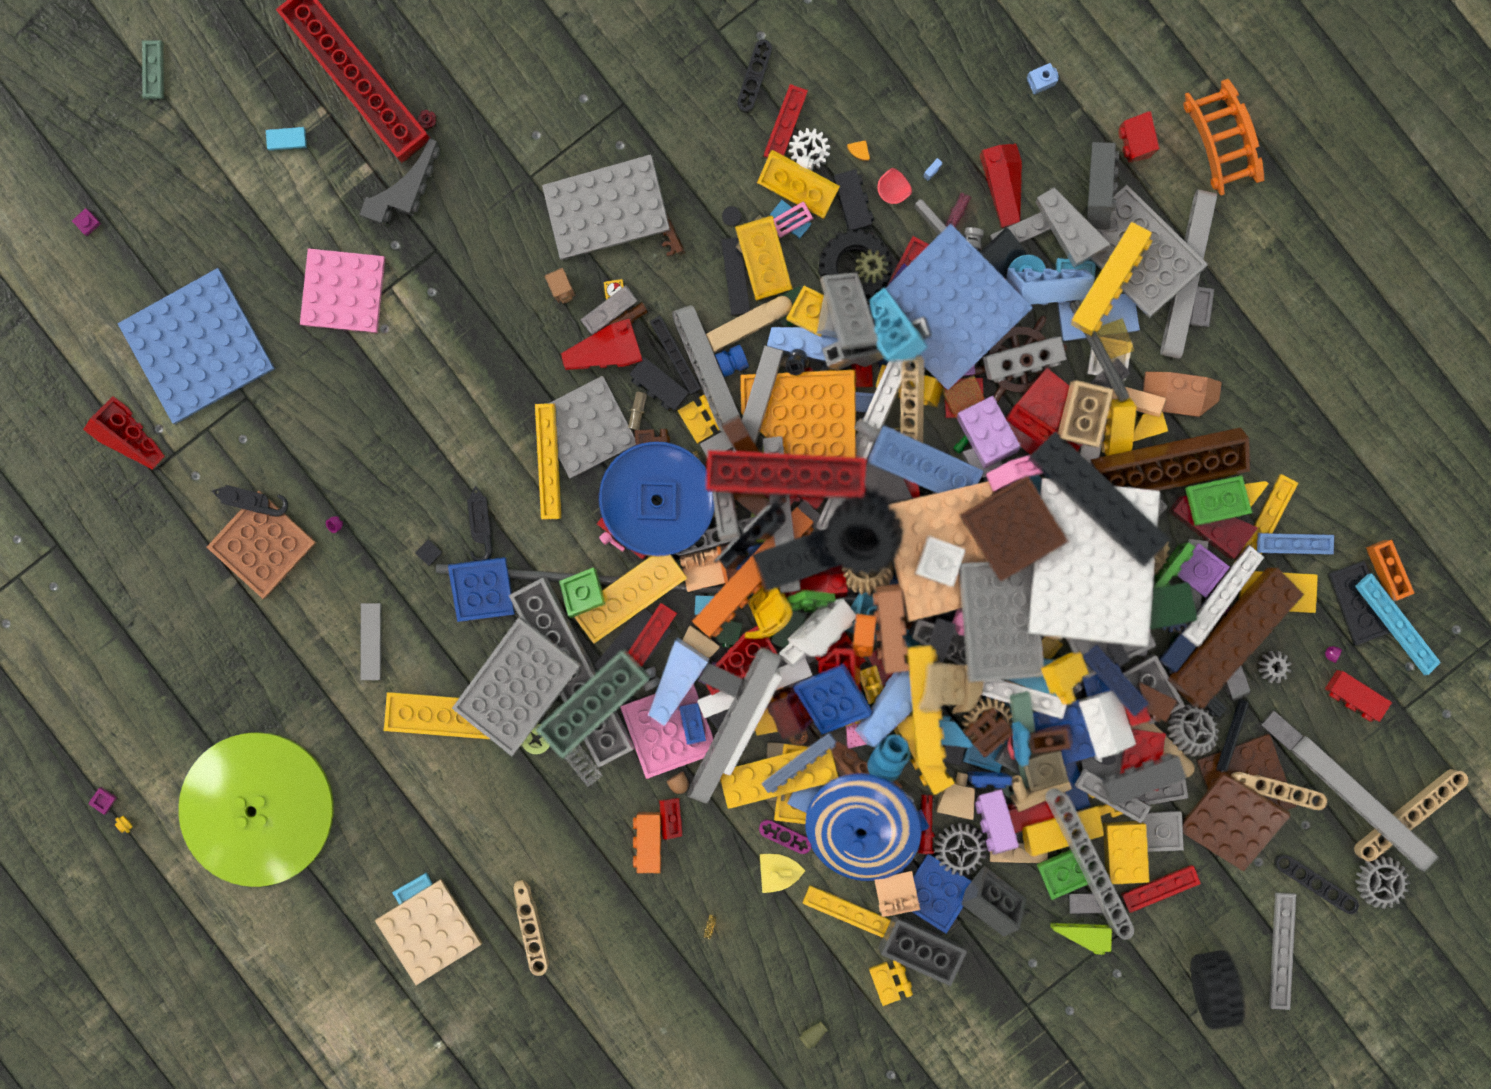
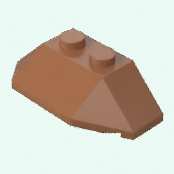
M1145 372L1143 392L1166 398L1162 412L1200 417L1219 402L1222 382L1208 377L1172 372Z

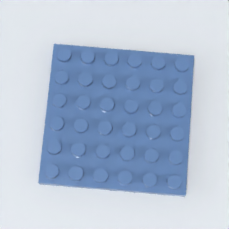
M951 224L885 288L910 322L921 317L927 318L932 336L923 340L928 348L919 355L923 358L924 366L947 390L1033 308Z
M219 268L118 323L173 424H177L275 369Z

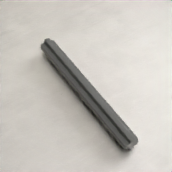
M1074 300L1070 303V308L1074 315L1081 305L1080 300ZM1094 331L1092 336L1084 333L1119 401L1127 400L1129 394L1097 333Z

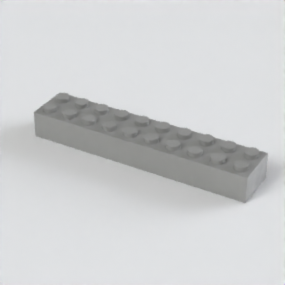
M543 577L514 592L509 597L519 617L527 621L581 664L580 668L560 693L565 703L594 677L597 672L548 578ZM616 710L584 738L598 768L635 748Z

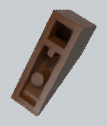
M739 415L722 424V428L736 452L760 453Z

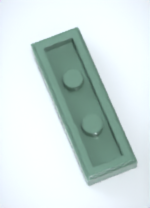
M161 40L142 41V97L144 99H164L163 42Z

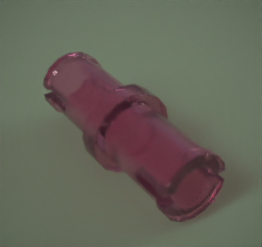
M960 193L955 206L950 210L951 214L945 224L946 227L951 224L956 229L960 219L964 217V211L971 200L969 195L966 194L965 196V193Z

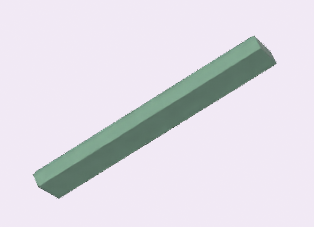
M1024 691L1010 695L1013 723L1020 721L1024 728L1028 729L1029 734L1035 732L1030 693ZM1027 740V741H1028V746H1029V749H1030V754H1032V753H1031V748H1030L1029 740ZM1018 763L1020 776L1025 789L1030 786L1024 766Z

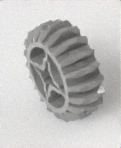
M1186 704L1181 709L1172 713L1171 719L1168 721L1171 726L1167 730L1171 731L1172 734L1169 737L1174 739L1172 744L1178 745L1177 750H1183L1184 754L1190 753L1191 756H1201L1210 752L1215 747V741L1219 739L1216 735L1219 730L1215 728L1218 723L1213 722L1214 716L1208 715L1209 710L1203 711V708ZM1185 717H1191L1190 721H1184ZM1197 739H1202L1200 744L1195 743Z
M958 823V829H955V826L951 824V831L946 827L943 829L946 833L945 836L942 833L938 834L942 841L935 840V843L940 845V847L934 848L935 852H940L935 857L936 859H942L939 863L940 866L947 865L944 869L946 872L952 868V875H955L957 870L960 876L963 875V870L969 875V868L972 867L976 871L975 864L982 865L979 858L985 859L986 857L981 853L987 851L986 847L981 846L985 844V840L980 839L982 836L980 832L975 834L977 830L975 827L969 831V824H966L964 829H962L961 823ZM957 835L955 843L946 846L947 842ZM963 835L970 836L974 840L975 846L966 845ZM961 843L962 847L966 849L961 850V853L959 855V852L956 849H959V845ZM975 852L973 857L964 863L966 855ZM945 853L955 854L958 864L950 862L946 858Z
M1379 856V859L1376 858L1372 862L1365 860L1367 866H1360V869L1363 871L1362 873H1356L1360 879L1355 880L1360 885L1356 888L1357 891L1361 892L1360 897L1365 899L1366 903H1372V906L1376 908L1380 906V908L1385 909L1386 905L1392 908L1393 902L1400 904L1399 898L1405 899L1403 892H1409L1405 888V885L1410 884L1408 880H1405L1409 876L1408 873L1404 872L1405 867L1399 866L1400 862L1397 860L1393 861L1391 857ZM1388 867L1391 871L1382 874L1378 869ZM1382 879H1385V881H1383L1384 886L1380 885ZM1384 891L1387 895L1376 897L1374 893Z

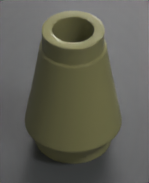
M820 1021L818 1024L802 1032L799 1039L809 1050L817 1045L828 1030Z

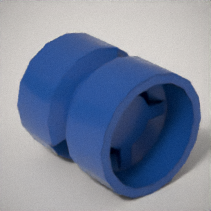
M740 344L730 348L728 353L722 351L715 354L724 378L734 374L735 370L742 371L749 368Z

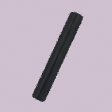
M1245 700L1238 701L1216 768L1219 772L1228 771L1249 706V702Z

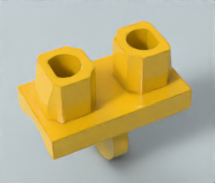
M876 665L860 670L861 684L868 704L874 703L878 694L880 695L884 689Z

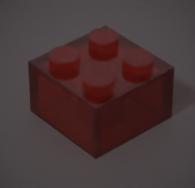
M794 686L782 690L767 705L768 712L772 716L776 728L783 739L802 733L814 722L795 692Z

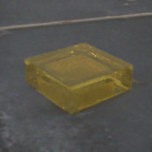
M709 915L703 937L708 939L712 937L716 922L715 916Z

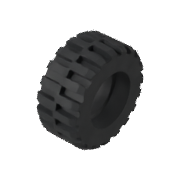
M850 229L846 230V233L843 234L840 232L834 239L831 238L822 251L818 268L820 279L822 276L838 275L837 264L844 253L860 251L868 256V250L872 251V255H875V252L878 250L879 258L882 255L886 256L882 262H888L889 265L884 267L888 272L887 274H882L883 280H879L876 277V283H872L870 278L867 283L861 284L868 304L870 303L869 299L883 288H886L890 281L893 270L892 256L889 255L890 250L887 246H884L883 240L880 237L877 239L874 237V233L870 231L865 233L862 229L857 231Z
M862 495L861 498L853 496L850 500L845 499L835 508L826 525L827 527L824 532L826 538L824 541L826 547H829L828 552L830 556L835 557L834 560L838 564H843V568L847 570L850 568L855 573L863 571L864 574H871L872 570L879 572L882 568L890 565L901 546L904 534L901 527V519L896 518L897 512L894 509L891 510L889 508L890 505L886 502L884 504L880 502L879 498L874 497L870 499L869 496ZM862 524L870 527L878 535L880 543L865 545L856 541L851 536L848 526Z
M1222 950L1196 954L1190 963L1191 981L1198 1010L1204 1024L1212 1030L1241 1025L1245 1020L1244 994L1239 974L1231 956Z

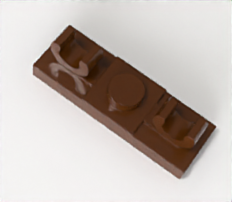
M667 214L670 230L663 232V235H667L670 241H665L662 246H671V251L666 253L668 257L673 256L675 252L678 255H682L686 252Z

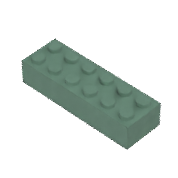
M623 649L542 723L536 731L563 759L648 681L651 676L626 649Z

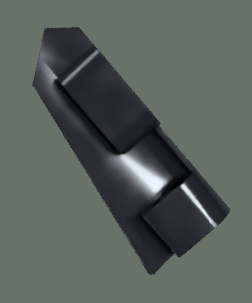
M784 494L768 504L740 533V536L736 537L720 553L714 562L716 563L720 560L726 569H735L748 557L749 552L747 549L757 539L771 538L785 523L786 515L781 507L787 502L786 495Z

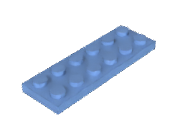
M883 426L867 461L937 493L978 484L984 472L979 468Z

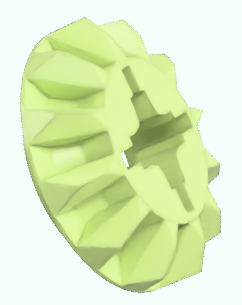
M541 724L535 726L532 733L529 734L522 744L523 748L531 754H541L550 747L542 736L539 739L542 746L538 742L530 744L533 739L532 735H539L536 729Z

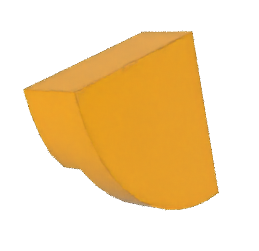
M866 141L847 144L848 151L854 157L861 161L870 160Z

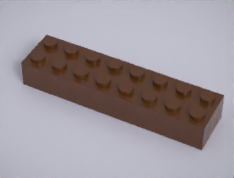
M1240 427L1090 459V462L1113 486L1160 491L1249 472V437Z
M1266 568L1214 626L1201 645L1192 651L1178 671L1173 672L1167 681L1192 706L1204 708L1304 594L1279 568Z

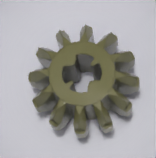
M868 250V257L865 253H861L862 259L856 260V263L861 266H857L855 270L862 271L858 277L862 278L865 275L866 283L869 281V278L872 279V283H876V277L879 280H883L882 274H887L888 272L884 268L889 265L888 262H882L886 256L882 255L879 258L878 250L875 252V255H872V251ZM871 263L875 264L873 271L869 270Z

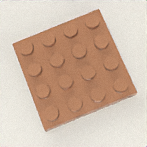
M269 499V508L280 509ZM241 509L207 548L262 599H265L317 542L286 514L273 517Z

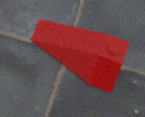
M1002 144L982 150L979 156L1001 228L1020 222L1022 161L1017 144Z
M630 319L610 324L561 353L565 370L588 369L590 366L607 368V365L625 367L643 361Z
M756 626L755 628L747 632L759 631L760 629L758 626ZM744 633L715 666L744 679L761 648L776 654L777 652L768 637L760 639L746 638ZM706 684L712 696L720 692Z

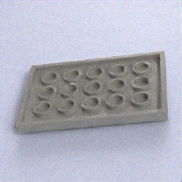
M652 155L542 185L560 260L670 230Z
M1126 185L1113 196V198H1116V210H1112L1110 229H1096L1110 243V246L1107 250L1091 258V260L1102 270L1131 222L1152 232L1151 240L1153 242L1150 248L1142 252L1141 256L1143 258L1138 267H1133L1131 279L1128 283L1124 282L1121 287L1123 292L1151 318L1201 273L1208 264Z
M988 562L960 564L959 578L968 682L1043 676L1041 668L1044 667L1041 635L1028 634L1034 563L1002 582L998 580Z
M519 617L452 709L513 756L580 668L581 664L527 621Z

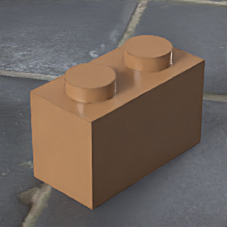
M563 268L545 275L552 294L558 303L562 302L564 304L573 300L572 297L575 296V293Z

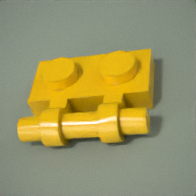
M705 395L699 397L702 402L701 406L697 407L693 401L677 410L697 444L713 435L710 429L713 425L719 431ZM705 410L711 417V420L706 422L701 414Z
M894 960L895 967L890 969L887 962L869 968L882 1006L901 1000L898 993L900 991H904L906 997L913 995L911 990L912 984L908 981L905 974V965ZM893 975H898L900 984L895 985Z

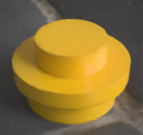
M125 816L115 819L117 821L115 826L121 833L124 831L126 833L130 832L133 826Z

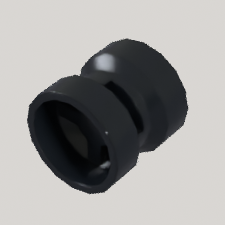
M800 349L792 350L786 361V371L794 376L802 374L808 359L807 354Z

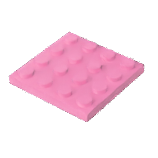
M308 249L300 325L378 333L385 257Z
M694 683L665 726L648 715L656 693L620 706L646 779L705 757L714 739L707 718H704L700 709L706 741L687 745L679 706L698 703L697 699H699Z

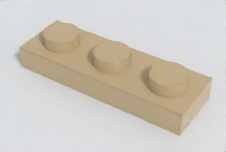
M1018 842L1019 847L995 855L990 851L989 862L1041 863L1048 860V852L1032 857L1025 851L1024 842Z

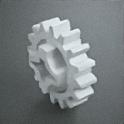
M806 128L804 134L800 130L798 132L799 137L794 135L792 138L794 142L789 143V146L793 148L789 150V154L793 155L791 160L797 161L799 157L797 151L802 156H807V149L810 147V143H812V150L808 156L811 159L818 158L814 161L813 166L820 169V162L825 164L826 160L824 157L828 158L830 154L826 152L830 150V145H825L828 142V138L822 139L823 133L821 132L817 135L816 129L811 133ZM805 138H809V139L806 140L805 142H801V140H803V139H805ZM816 140L820 143L821 147L817 146Z

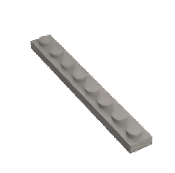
M782 436L763 438L764 453L784 454ZM769 495L770 503L781 496ZM786 496L787 502L781 507L786 515V520L774 534L775 546L794 540L789 496ZM799 580L780 586L781 593L800 591Z

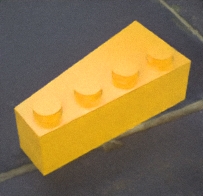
M912 711L893 730L896 735L901 736L908 743L910 754L913 757L910 761L914 769L917 770L919 768L922 774L919 776L924 786L928 785L935 795L955 783L946 772L943 762L942 765L918 766Z

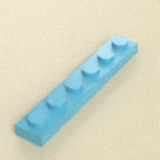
M1367 574L1355 587L1423 675H1429L1441 662L1373 574Z

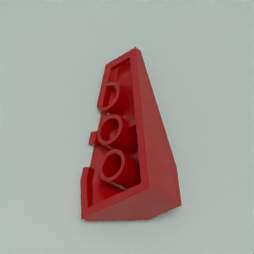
M112 396L90 418L83 430L98 442L153 470L165 457L152 438L147 437L142 430L143 426L132 417L133 413L131 410Z
M843 564L800 579V591L784 592L785 596L789 597L803 591L835 594V598H846L848 591L846 577L843 576L845 571H842Z

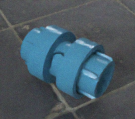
M898 735L885 736L876 745L867 762L869 774L884 778L890 782L897 780L910 758L908 743Z

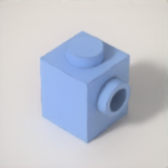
M1051 63L1029 72L1026 78L1035 95L1055 86L1059 75L1056 68H1053Z

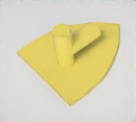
M760 854L762 893L776 892L788 888L799 880L805 872L803 867L789 857L780 854Z

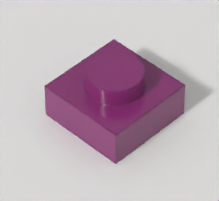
M87 208L72 220L86 236L101 224Z
M100 787L88 804L105 815L117 797Z

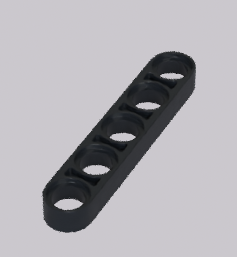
M1279 854L1275 857V867L1285 875L1347 914H1354L1358 911V901L1348 893L1286 854ZM1282 858H1287L1289 861L1286 868L1279 866ZM1302 868L1305 871V875L1303 878L1298 879L1295 873L1298 869ZM1314 879L1321 881V886L1318 889L1312 888V881ZM1332 889L1337 891L1335 899H1329L1328 892ZM1346 900L1353 901V907L1350 910H1346L1344 907Z

